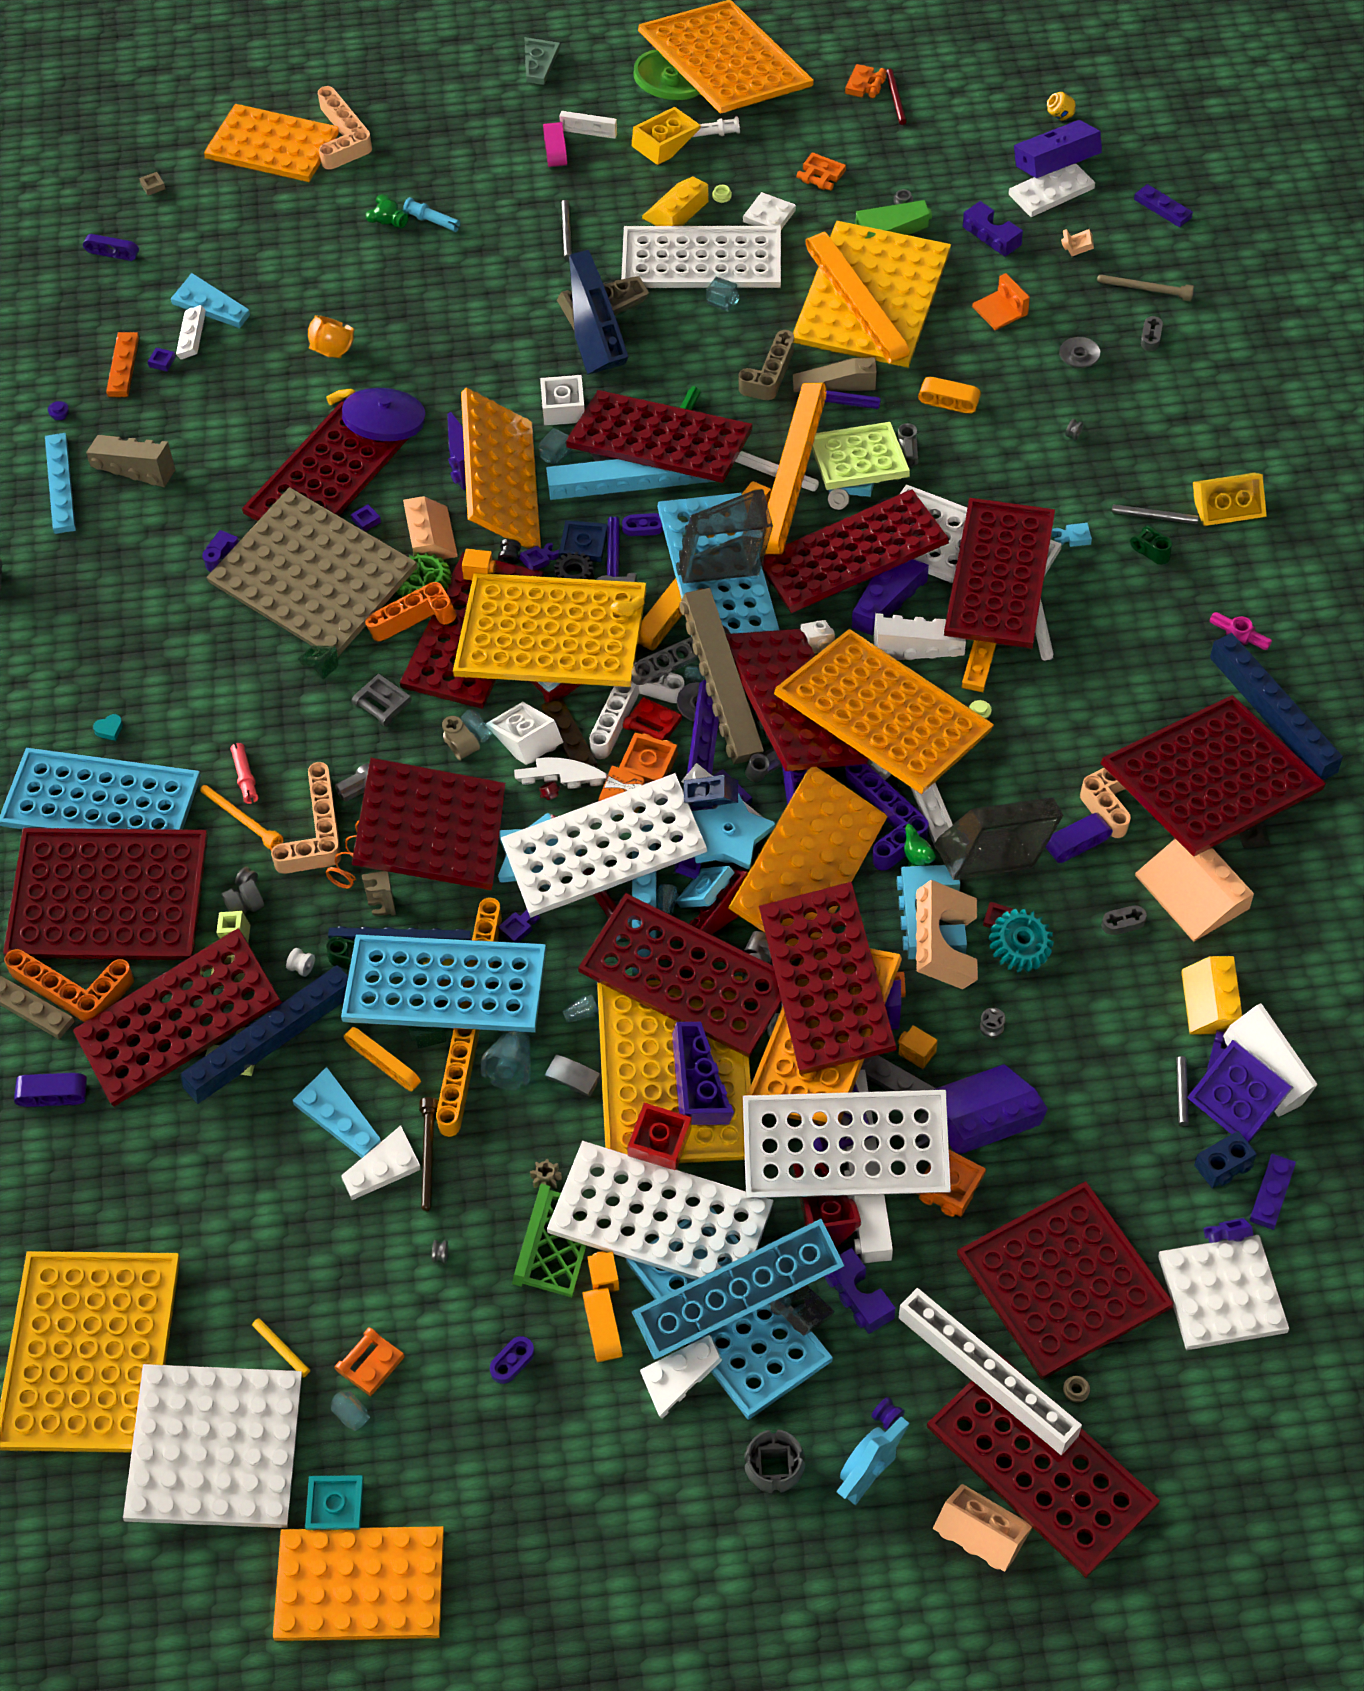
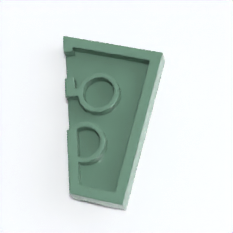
M524 37L526 82L544 85L559 53L560 43Z

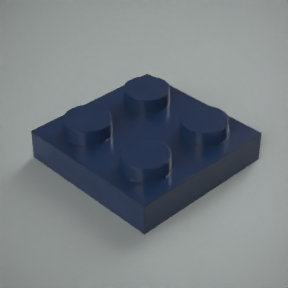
M565 520L559 558L561 559L563 554L567 557L569 552H571V555H574V552H578L579 556L582 553L585 554V558L588 556L590 561L602 562L608 524Z

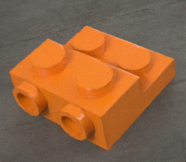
M635 732L619 768L644 778L645 782L648 783L666 777L667 773L671 772L678 756L677 745L669 740L662 741L648 734Z
M949 1150L951 1192L916 1194L927 1205L935 1203L941 1206L942 1212L946 1215L954 1217L956 1214L961 1217L984 1177L986 1168ZM930 1165L924 1174H928L930 1172Z

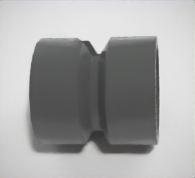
M253 880L241 884L239 890L232 888L221 893L229 912L242 911L246 916L248 910L255 912L265 907Z

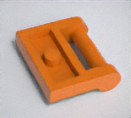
M368 1327L363 1333L364 1337L334 1368L339 1374L371 1397L404 1359V1353L379 1336L375 1330ZM372 1343L377 1346L355 1372L350 1369Z

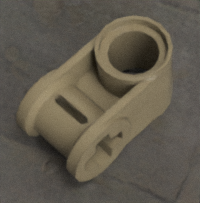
M449 716L443 720V739L457 759L461 760L480 749L477 738L468 730L459 717Z

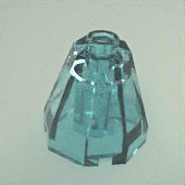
M506 1031L483 1054L481 1059V1075L485 1079L487 1076L490 1077V1083L494 1087L515 1091L520 1088L521 1084L524 1083V1086L529 1084L531 1078L529 1036L525 1032Z

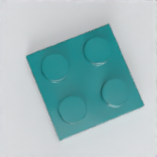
M363 1475L309 1476L305 1530H360L364 1485Z

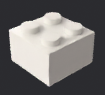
M582 376L540 378L544 426L577 423L585 411Z

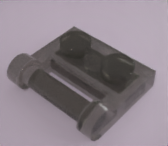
M808 1285L770 1304L771 1311L774 1314L782 1315L803 1336L826 1322L835 1312ZM797 1300L805 1301L796 1308L791 1306Z

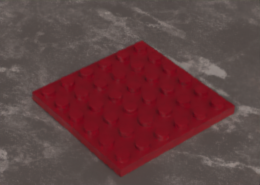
M370 757L352 865L492 890L506 783Z
M1086 1181L957 1250V1256L1041 1380L1166 1312L1174 1304Z

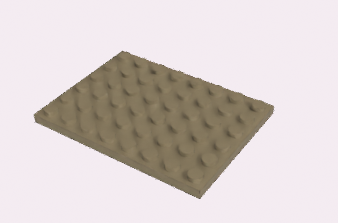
M289 487L206 578L212 585L336 660L366 626L365 620L387 603L418 568L416 561Z

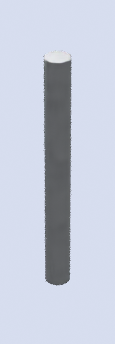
M563 200L561 206L564 259L569 260V255L572 254L569 201Z
M1115 504L1112 507V513L1191 524L1198 523V516Z

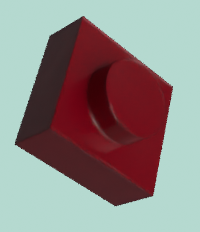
M990 902L983 926L991 928L993 924L995 925L998 917H1002L1005 912L1010 913L1013 908Z

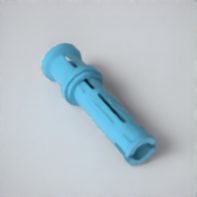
M410 197L404 203L403 211L407 215L416 216L420 221L426 219L453 232H457L459 229L455 225L460 227V220L432 210L425 203H417Z

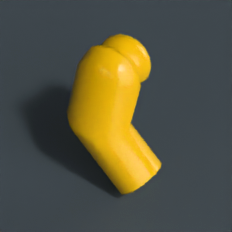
M353 389L338 390L326 396V399L331 406L347 399L356 391Z
M636 596L631 602H613L611 610L618 615L631 616L645 603L640 596Z

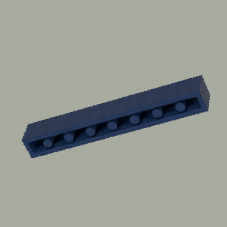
M1233 633L1214 641L1210 659L1292 752L1322 780L1338 773L1343 756Z
M336 965L181 1073L182 1085L185 1091L199 1104L242 1074L248 1067L255 1065L342 1004L345 998L348 976Z

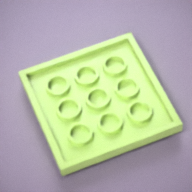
M891 422L816 433L812 451L826 490L910 477L909 467Z

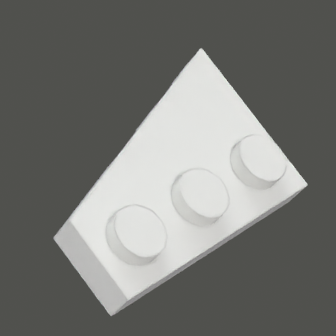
M399 1126L341 1176L351 1199L354 1200L421 1170V1167L402 1127Z
M711 1335L640 1370L660 1418L663 1419L669 1413L668 1410L677 1401L680 1402L686 1396L685 1393L697 1382L700 1383L722 1361Z

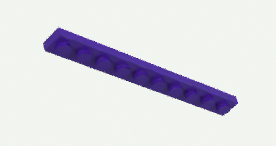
M702 680L699 683L687 774L697 763L712 775L719 718L713 713V700L707 694L706 680ZM689 805L691 811L708 809V807L697 808ZM679 835L678 842H680L683 839L681 835ZM695 857L676 863L674 872L696 879L700 874L701 863H696Z

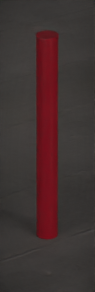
M892 69L886 70V75L900 125H904L907 121L894 72Z

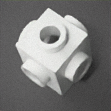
M826 620L801 624L800 629L805 634L807 642L814 653H820L835 640L834 630L830 628Z

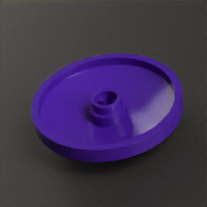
M369 388L353 393L344 401L342 419L352 432L362 437L377 441H398L410 438L421 431L425 423V409L418 399L403 391L390 388Z

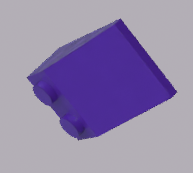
M452 412L447 413L450 452L448 461L452 468L450 475L455 484L458 483L464 490L466 489L463 427Z

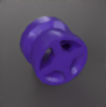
M886 1397L877 1405L871 1417L876 1421H881L883 1428L888 1430L900 1417H903L905 1411L901 1407L894 1406L893 1400Z

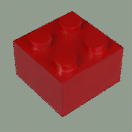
M643 1103L627 1146L628 1156L677 1170L691 1131L692 1117Z

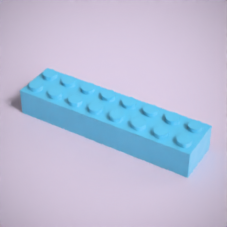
M819 1219L633 1310L632 1314L655 1360L844 1267V1264L822 1219Z

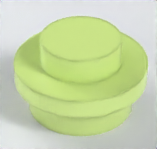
M718 185L715 187L712 197L715 201L724 203L731 199L732 192L728 186Z
M977 700L969 706L971 710L985 719L991 715V706L986 701Z

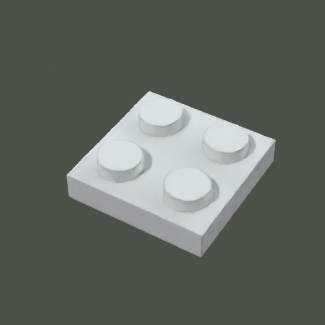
M761 192L743 215V222L753 226H781L782 229L796 211V205Z

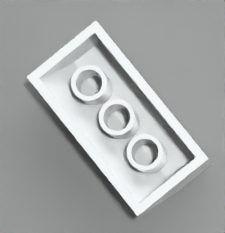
M1261 1003L1231 1024L1223 1035L1227 1046L1232 1040H1236L1294 1087L1274 1111L1278 1117L1302 1106L1318 1085Z

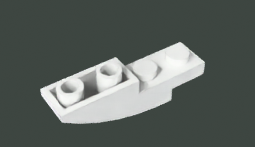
M549 757L536 758L537 767L514 770L515 779L519 782L522 781L523 785L534 784L535 780L544 779V782L558 781V777H560L561 783L564 786L567 785L568 789L580 788L581 784L590 783V786L604 785L603 781H606L608 776L603 771L579 761Z

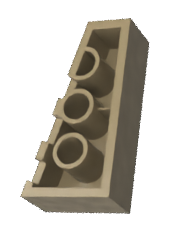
M640 276L616 280L607 284L603 283L615 316L644 302L649 294ZM562 291L557 302L574 329L572 291Z
M97 435L86 452L90 467L108 471L115 475L129 477L133 480L143 481L150 485L165 487L176 470L167 441L155 444L153 440L137 442L136 438H129L127 441H124L120 437Z

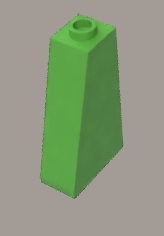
M925 200L856 211L855 224L909 235L927 228L929 220L932 219L930 207L927 208ZM868 231L865 239L875 236L876 233Z

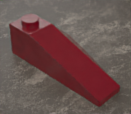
M733 870L735 873L729 879V884L717 894L715 902L710 906L698 907L700 911L699 916L691 920L689 924L712 935L737 918L739 915L728 907L748 872Z
M823 1163L817 1164L814 1168V1172L818 1177H825L829 1174L828 1169ZM793 1164L795 1178L801 1177L804 1173L803 1167L799 1164ZM846 1195L799 1197L805 1226L822 1219L835 1247H838L861 1226L857 1205Z

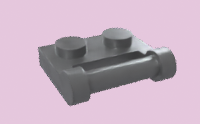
M377 674L352 698V704L356 707H362L379 719V723L385 727L411 702L410 695L380 674ZM370 696L387 708L385 712L381 711L367 701L366 698Z

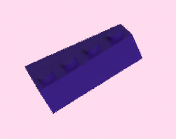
M912 559L874 576L853 610L852 628L873 635L875 613L883 614V617L889 618L895 610L897 611L901 608L902 603L908 597L911 598L916 593V589L927 582L929 565Z
M676 1022L672 1039L679 1114L692 1117L691 1125L730 1124L734 1111L727 1099L724 1084L722 1085L719 1070L712 1058L711 1048L702 1023Z

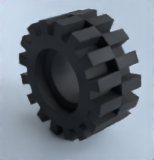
M569 552L567 557L563 554L561 560L557 559L554 567L555 578L594 580L593 562L590 561L588 556L585 558V554L582 553L579 556L578 552H574V555H571V552ZM570 570L582 571L578 575L567 574Z

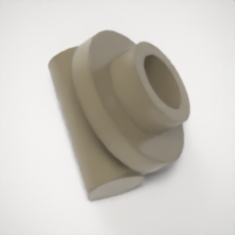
M841 488L833 489L828 495L829 505L837 510L845 508L850 502V495Z

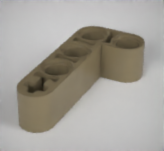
M781 330L776 334L761 371L746 368L739 372V392L742 395L762 400H772L776 397L794 353V334L791 331Z

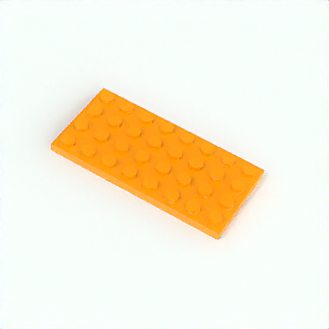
M466 387L461 392L468 520L506 539L518 541L521 546L527 549L535 546L541 549L532 422Z
M811 767L807 770L728 908L765 933L759 910L760 905L851 882L886 821L887 815L818 767ZM838 906L829 908L828 912L834 914ZM810 912L805 915V919L812 920L817 914ZM787 918L781 924L789 926L794 920ZM815 932L811 936L821 938L822 933ZM796 938L789 939L786 944L788 946H794L799 942V940Z
M810 936V939L812 940L819 939L817 937ZM843 946L839 949L838 952L841 954H846L851 950V948L849 946ZM870 948L885 1004L902 958L900 954ZM820 952L815 956V959L823 960L828 954ZM801 959L799 966L803 964V959ZM853 966L847 967L844 973L853 974L857 968ZM824 973L820 979L827 981L832 978L833 974ZM801 979L796 985L804 987L809 983V980ZM853 987L849 993L851 995H858L862 989L860 987ZM830 993L825 999L827 1001H834L838 995ZM807 999L801 1006L805 1008L811 1007L814 1001ZM782 1006L747 1095L851 1093L864 1059L800 1075ZM858 1008L854 1014L863 1016L868 1010L866 1008ZM835 1014L831 1017V1021L839 1022L844 1016ZM812 1020L807 1024V1027L811 1029L816 1028L820 1022ZM864 1029L860 1035L862 1037H869L872 1035L873 1030ZM840 1035L836 1042L845 1043L849 1037L847 1035ZM817 1041L812 1045V1048L815 1050L822 1049L825 1043ZM818 1112L812 1117L814 1124L823 1126L827 1123V1117L824 1113ZM844 1112L838 1115L839 1123H841ZM791 1113L788 1118L802 1121L801 1116L797 1113Z

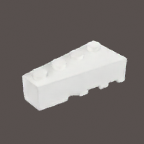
M875 613L874 645L896 660L962 656L965 654L966 639L944 636L946 619H934L931 622L926 621L923 617H915L914 620L903 619L901 615L885 618L883 614Z

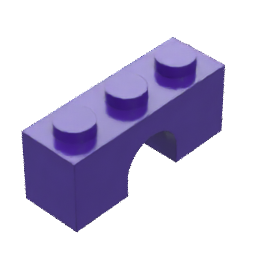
M979 201L964 212L962 227L1006 257L1021 246L1023 230L1010 221L1003 225H993L994 210Z
M850 1248L839 1255L844 1267L824 1277L831 1288L835 1287L839 1292V1299L844 1307H849L852 1310L856 1324L860 1328L864 1327L867 1333L870 1334L895 1318L896 1308L881 1288L870 1294L857 1290L855 1285L865 1279L866 1267L854 1250Z

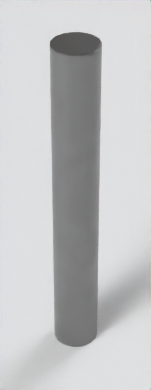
M1179 1056L1176 1058L1178 1121L1180 1126L1189 1125L1186 1057Z

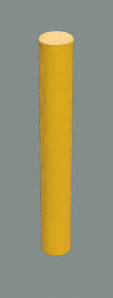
M260 1318L253 1322L252 1326L296 1371H302V1377H306L310 1373V1369Z

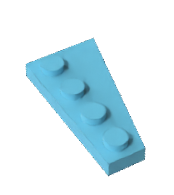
M193 273L190 274L171 297V302L175 306L188 310L202 305L206 310V317L240 328L250 316L249 309Z
M327 1067L292 1100L294 1106L361 1158L381 1142L380 1137Z

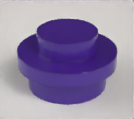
M62 401L53 402L48 407V413L54 420L65 419L69 412L68 405Z

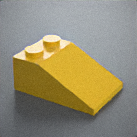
M673 107L634 126L631 146L659 165L671 159L701 129V125L676 107Z

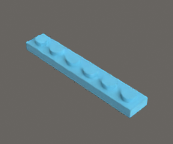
M66 433L45 436L53 531L55 534L76 531Z

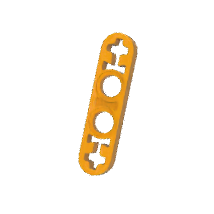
M352 1027L344 1035V1039L353 1049L408 1091H413L421 1083L420 1078L413 1070L356 1027Z

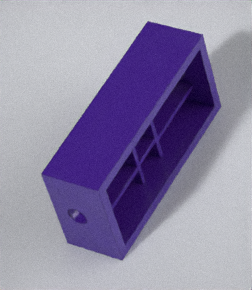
M1077 120L1015 144L1016 167L1035 178H1039L1102 153L1101 132L1087 123Z

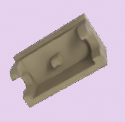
M381 871L363 874L362 880L368 905H382L381 909L372 910V915H396L388 872Z

